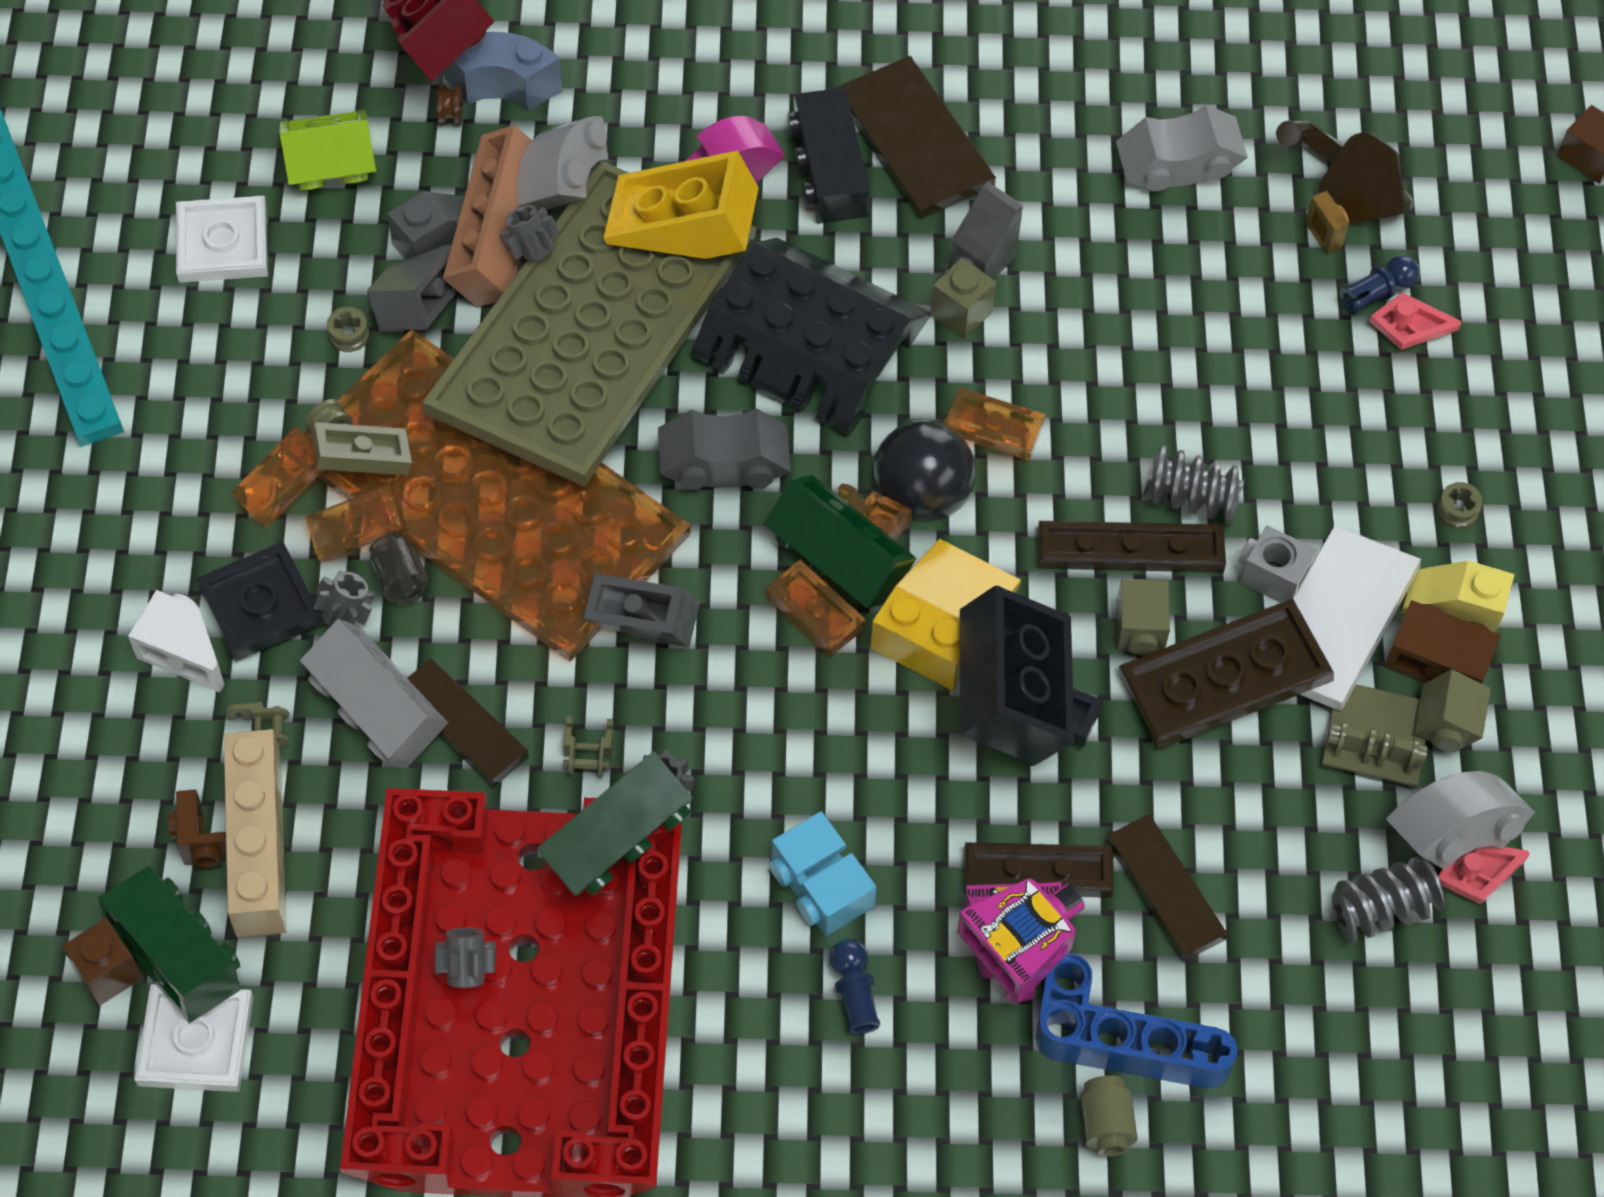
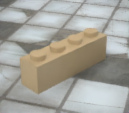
M274 730L225 733L228 916L237 938L287 933L281 754Z

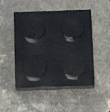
M284 542L275 544L196 578L198 588L234 661H238L323 624L321 614L318 610L313 609L314 601Z

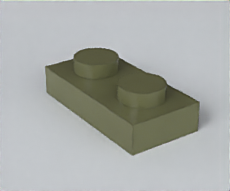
M314 423L311 439L316 469L408 475L412 460L406 429Z

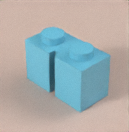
M820 811L772 840L769 867L777 882L782 887L789 885L798 897L796 904L805 921L810 926L817 924L823 934L828 936L875 907L877 886L852 853L842 858L839 853L846 849V844L823 812Z

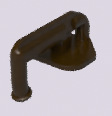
M1309 120L1284 121L1277 127L1276 137L1282 145L1293 146L1301 140L1332 163L1320 181L1318 194L1328 191L1336 205H1341L1346 211L1349 224L1403 215L1412 209L1413 199L1404 189L1399 155L1394 148L1376 135L1365 132L1357 133L1351 136L1345 144H1342Z

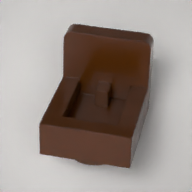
M196 789L176 791V810H169L168 826L171 840L177 839V846L184 864L193 865L198 868H212L218 866L221 862H226V832L204 833V812Z

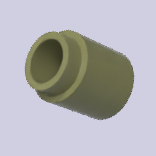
M1100 1076L1086 1081L1084 1084L1085 1093L1081 1095V1106L1087 1147L1098 1150V1154L1104 1157L1120 1156L1127 1153L1129 1146L1135 1144L1138 1140L1131 1090L1126 1088L1125 1080L1119 1076Z

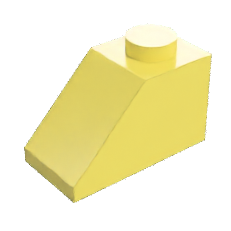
M1472 561L1419 569L1406 593L1401 613H1406L1410 601L1413 600L1421 604L1435 605L1445 613L1464 621L1481 623L1490 631L1496 633L1505 613L1515 574Z

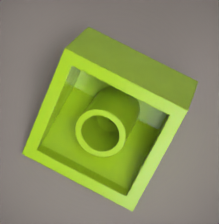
M366 109L280 122L279 133L289 185L298 184L299 190L316 189L325 186V179L342 177L343 183H356L368 180V173L376 172Z

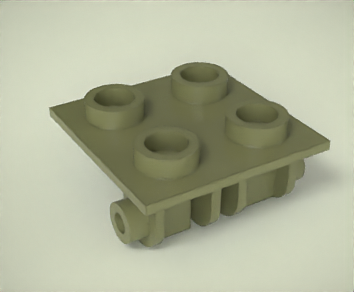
M1356 684L1342 711L1334 708L1332 710L1322 765L1417 787L1421 765H1424L1428 746H1425L1426 739L1414 734L1420 699Z

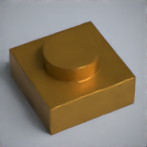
M1328 191L1312 196L1305 224L1326 255L1341 250L1349 227L1346 211L1341 205H1336Z

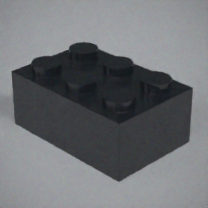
M998 585L993 586L960 608L961 736L1036 765L1074 743L1070 615Z

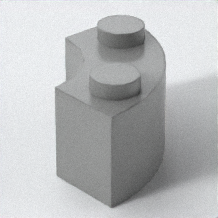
M1204 105L1193 113L1173 119L1159 120L1145 117L1116 141L1127 183L1147 187L1150 191H1161L1169 187L1190 185L1210 178H1224L1232 172L1235 166L1248 158L1236 117L1209 105Z
M588 117L546 130L538 134L529 143L522 156L518 170V206L532 205L536 209L544 207L548 210L587 198L586 182L590 169L596 163L608 160L607 133L603 117Z
M1469 771L1447 776L1424 787L1398 806L1386 820L1420 856L1446 870L1458 858L1474 849L1487 846L1503 849L1510 840L1516 838L1523 831L1525 824L1536 812L1501 777L1488 772Z

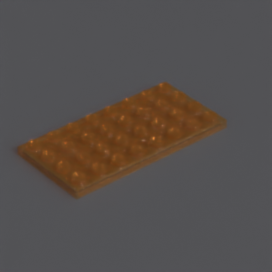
M410 330L338 399L343 405L344 411L352 417V425L406 429L412 460L408 475L316 469L311 431L309 429L288 448L290 458L571 662L603 628V626L583 619L594 574L646 582L691 535V525L602 462L584 487L423 414V400L454 358L414 330Z

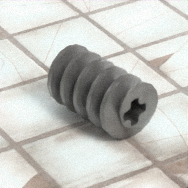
M1162 444L1154 456L1143 497L1151 488L1153 490L1154 503L1160 504L1165 496L1170 494L1171 507L1176 510L1186 498L1189 503V512L1194 515L1203 504H1206L1207 518L1211 520L1214 519L1221 509H1224L1225 523L1231 525L1245 478L1243 481L1239 480L1238 466L1233 465L1225 476L1221 475L1219 460H1215L1207 471L1203 470L1201 455H1197L1189 466L1185 465L1184 450H1179L1172 460H1167L1166 445Z
M1421 856L1410 858L1407 864L1403 862L1394 863L1389 870L1386 868L1376 869L1371 876L1366 873L1357 875L1353 882L1348 879L1338 881L1332 893L1333 913L1343 936L1349 944L1357 942L1356 927L1360 926L1366 937L1371 938L1376 934L1375 921L1377 920L1385 932H1390L1394 928L1393 915L1397 916L1403 926H1408L1412 923L1411 909L1415 910L1421 920L1430 918V903L1439 911L1444 910V896L1439 878L1434 867Z

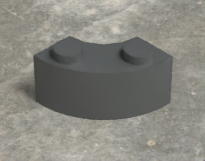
M759 409L730 416L706 415L690 410L658 427L660 474L680 482V485L684 488L698 489L702 487H738L747 485L753 488H762L770 485L773 479L791 472L787 425Z

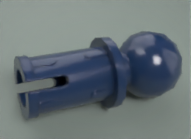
M1398 255L1386 264L1385 269L1381 266L1372 268L1370 275L1341 288V300L1349 296L1353 298L1343 303L1345 308L1355 314L1381 298L1387 300L1395 295V288L1405 290L1412 287L1419 278V265L1409 256Z
M844 939L835 944L830 951V966L837 975L842 977L835 983V990L837 993L842 994L849 1033L854 1035L870 1033L879 1028L880 1020L877 1016L871 990L875 982L874 977L871 974L863 973L868 965V952L865 946L857 940Z

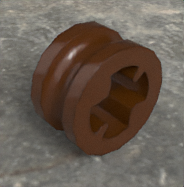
M446 84L439 85L437 98L439 123H445L447 119H453L455 124L462 123V85H455L454 89H448Z

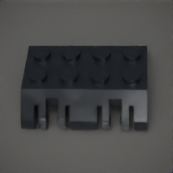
M776 237L755 242L708 308L692 348L691 356L707 365H711L714 362L713 366L715 369L725 372L733 363L740 343L749 347L740 367L738 380L748 385L753 380V388L785 404L790 403L792 400V407L799 411H803L808 406L817 383L820 382L826 385L827 389L818 407L816 419L827 424L832 418L831 427L850 435L865 414L867 392L898 346L902 345L910 348L929 320L931 312Z

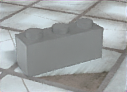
M337 619L300 660L311 673L308 678L309 682L320 693L327 697L332 696L341 706L337 710L341 718L357 730L361 728L370 738L367 742L370 750L387 763L390 760L411 765L448 724L443 716L360 626Z

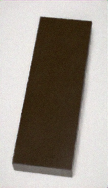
M431 658L407 677L448 722L438 735L493 788L529 758L528 749Z
M1150 814L1108 834L1107 844L1112 846V852L1183 962L1226 940L1228 933Z
M965 842L964 894L966 886L1018 884L1026 879H1032L1036 883L1061 882V887L1070 884L1081 897L1112 898L1114 891L1112 846Z

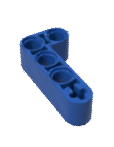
M1068 953L1046 976L1035 1035L1036 1045L1045 1057L1055 1061L1201 1088H1215L1222 1085L1228 1079L1237 1056V1044L1233 1036L1227 1031L1212 1026L1089 1004L1092 969L1082 956L1074 953ZM1062 977L1071 978L1078 983L1079 988L1074 990L1063 989L1056 983V980ZM1061 1023L1066 1025L1072 1034L1067 1037H1059L1050 1032L1048 1026ZM1113 1033L1121 1039L1122 1044L1108 1046L1099 1039L1098 1035ZM1153 1042L1165 1043L1171 1048L1173 1053L1167 1056L1158 1055L1150 1049L1149 1044ZM1185 1048H1190L1187 1056L1188 1059L1182 1058ZM1207 1053L1214 1054L1215 1063L1208 1062Z

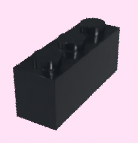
M846 88L794 94V112L787 113V124L790 138H798L799 146L795 147L798 173H806L807 181L803 182V196L806 208L813 207L817 224L868 217L870 189Z

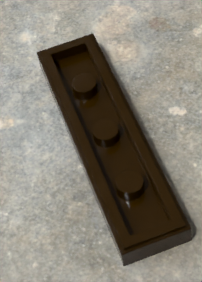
M1040 520L1038 522V569L1224 573L1225 571L1224 524Z

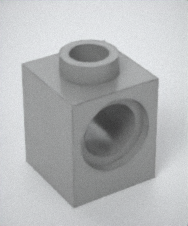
M1266 525L1258 541L1250 538L1240 555L1238 563L1244 565L1240 584L1280 603L1292 599L1310 570L1317 549ZM1266 562H1276L1282 567H1273Z

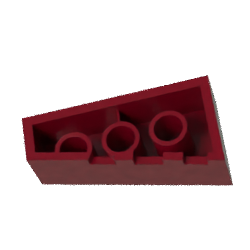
M383 0L384 3L382 4L392 20L390 21L392 28L399 35L397 39L400 45L431 82L468 47L478 44L485 37L486 30L494 23V20L477 0Z

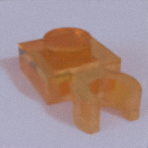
M841 484L839 486V496L895 541L911 524L912 509L874 491L864 499L859 497L858 491L853 486L848 484Z

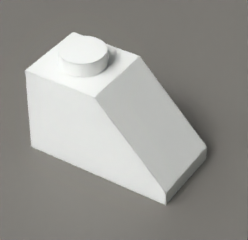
M156 590L128 635L136 658L221 692L225 684L198 605L184 595L174 594L171 596Z

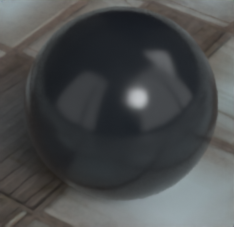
M918 420L897 427L885 437L875 454L872 475L876 492L888 509L908 520L930 522L951 516L965 504L974 486L976 469L972 451L958 432L940 422Z

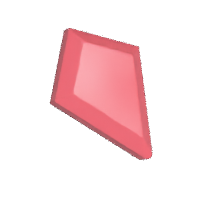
M1403 292L1371 315L1369 320L1400 350L1456 332L1461 326L1460 320Z
M1494 846L1477 848L1458 858L1446 870L1442 869L1438 878L1441 886L1482 904L1528 859L1530 853L1527 850L1504 847L1503 849Z

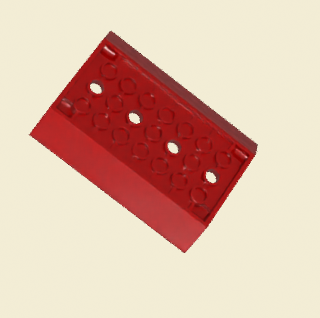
M386 789L340 1165L341 1173L398 1192L494 1197H626L657 1188L682 822L670 832L662 826L648 837L653 846L632 864H629L623 858L611 868L609 872L614 876V879L594 896L591 897L586 890L579 896H575L547 861L543 867L537 870H528L521 866L520 860L526 853L538 851L537 848L577 814L488 809L486 793ZM584 797L583 809L597 798ZM461 927L478 928L484 931V942H496L495 972H485V982L482 985L468 988L453 987L446 983V973H435V943L446 942V932L448 930ZM530 942L538 947L539 952L531 961L519 962L510 955L512 949L519 943ZM512 1036H522L530 1042V1047L522 1056L510 1057L501 1050L504 1041ZM506 1132L516 1134L521 1139L520 1147L516 1152L510 1155H500L492 1149V1143L498 1135Z

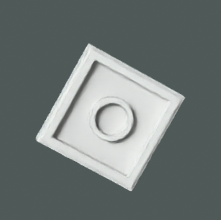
M265 196L176 202V274L179 283L268 276L267 204Z
M151 984L135 1075L137 1086L240 1092L254 998L252 991L240 989L239 992L189 1024L157 985Z

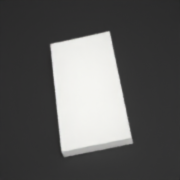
M1333 527L1293 599L1334 671V681L1300 695L1342 711L1418 573L1421 563L1420 558L1343 528Z

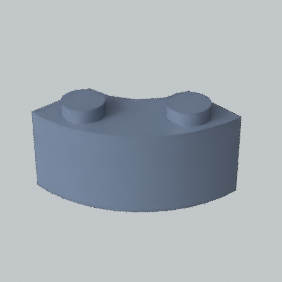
M486 32L485 37L478 44L468 47L443 71L444 79L453 89L455 85H462L463 100L468 105L482 99L501 98L515 102L526 111H530L562 92L560 58L539 42L512 33Z

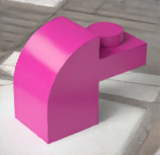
M733 116L722 119L700 132L697 137L702 145L685 161L738 150L755 182L758 183L786 155L766 124L747 116Z

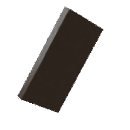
M911 55L836 87L846 88L854 124L919 219L978 194L987 182L995 186L996 176Z
M1293 598L1119 665V675L1157 750L1334 681V671Z

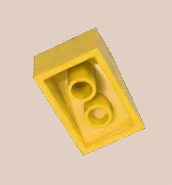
M738 150L618 175L603 239L608 245L703 259L746 251L759 187Z
M939 539L895 586L874 618L870 648L953 691L960 681V608L995 585L1016 593L1021 585V580Z

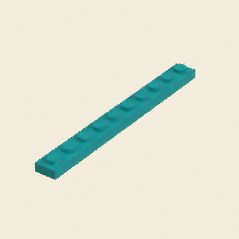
M0 108V235L80 447L124 433V430Z

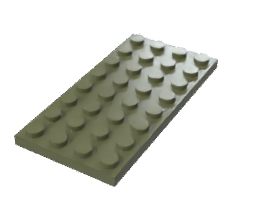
M603 161L598 164L587 179V198L569 203L555 222L560 234L551 237L554 243L551 253L537 261H526L422 402L423 414L584 487L749 249L756 235V227L751 225L746 251L707 259L608 245L603 237L618 175L629 172Z

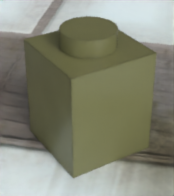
M961 257L933 285L931 317L965 340L993 312L996 281Z
M1121 578L1116 601L1117 651H1130L1135 655L1145 656L1165 648L1170 632L1169 580Z
M1453 669L1423 684L1414 734L1432 742L1440 750L1453 753L1482 739L1491 688Z

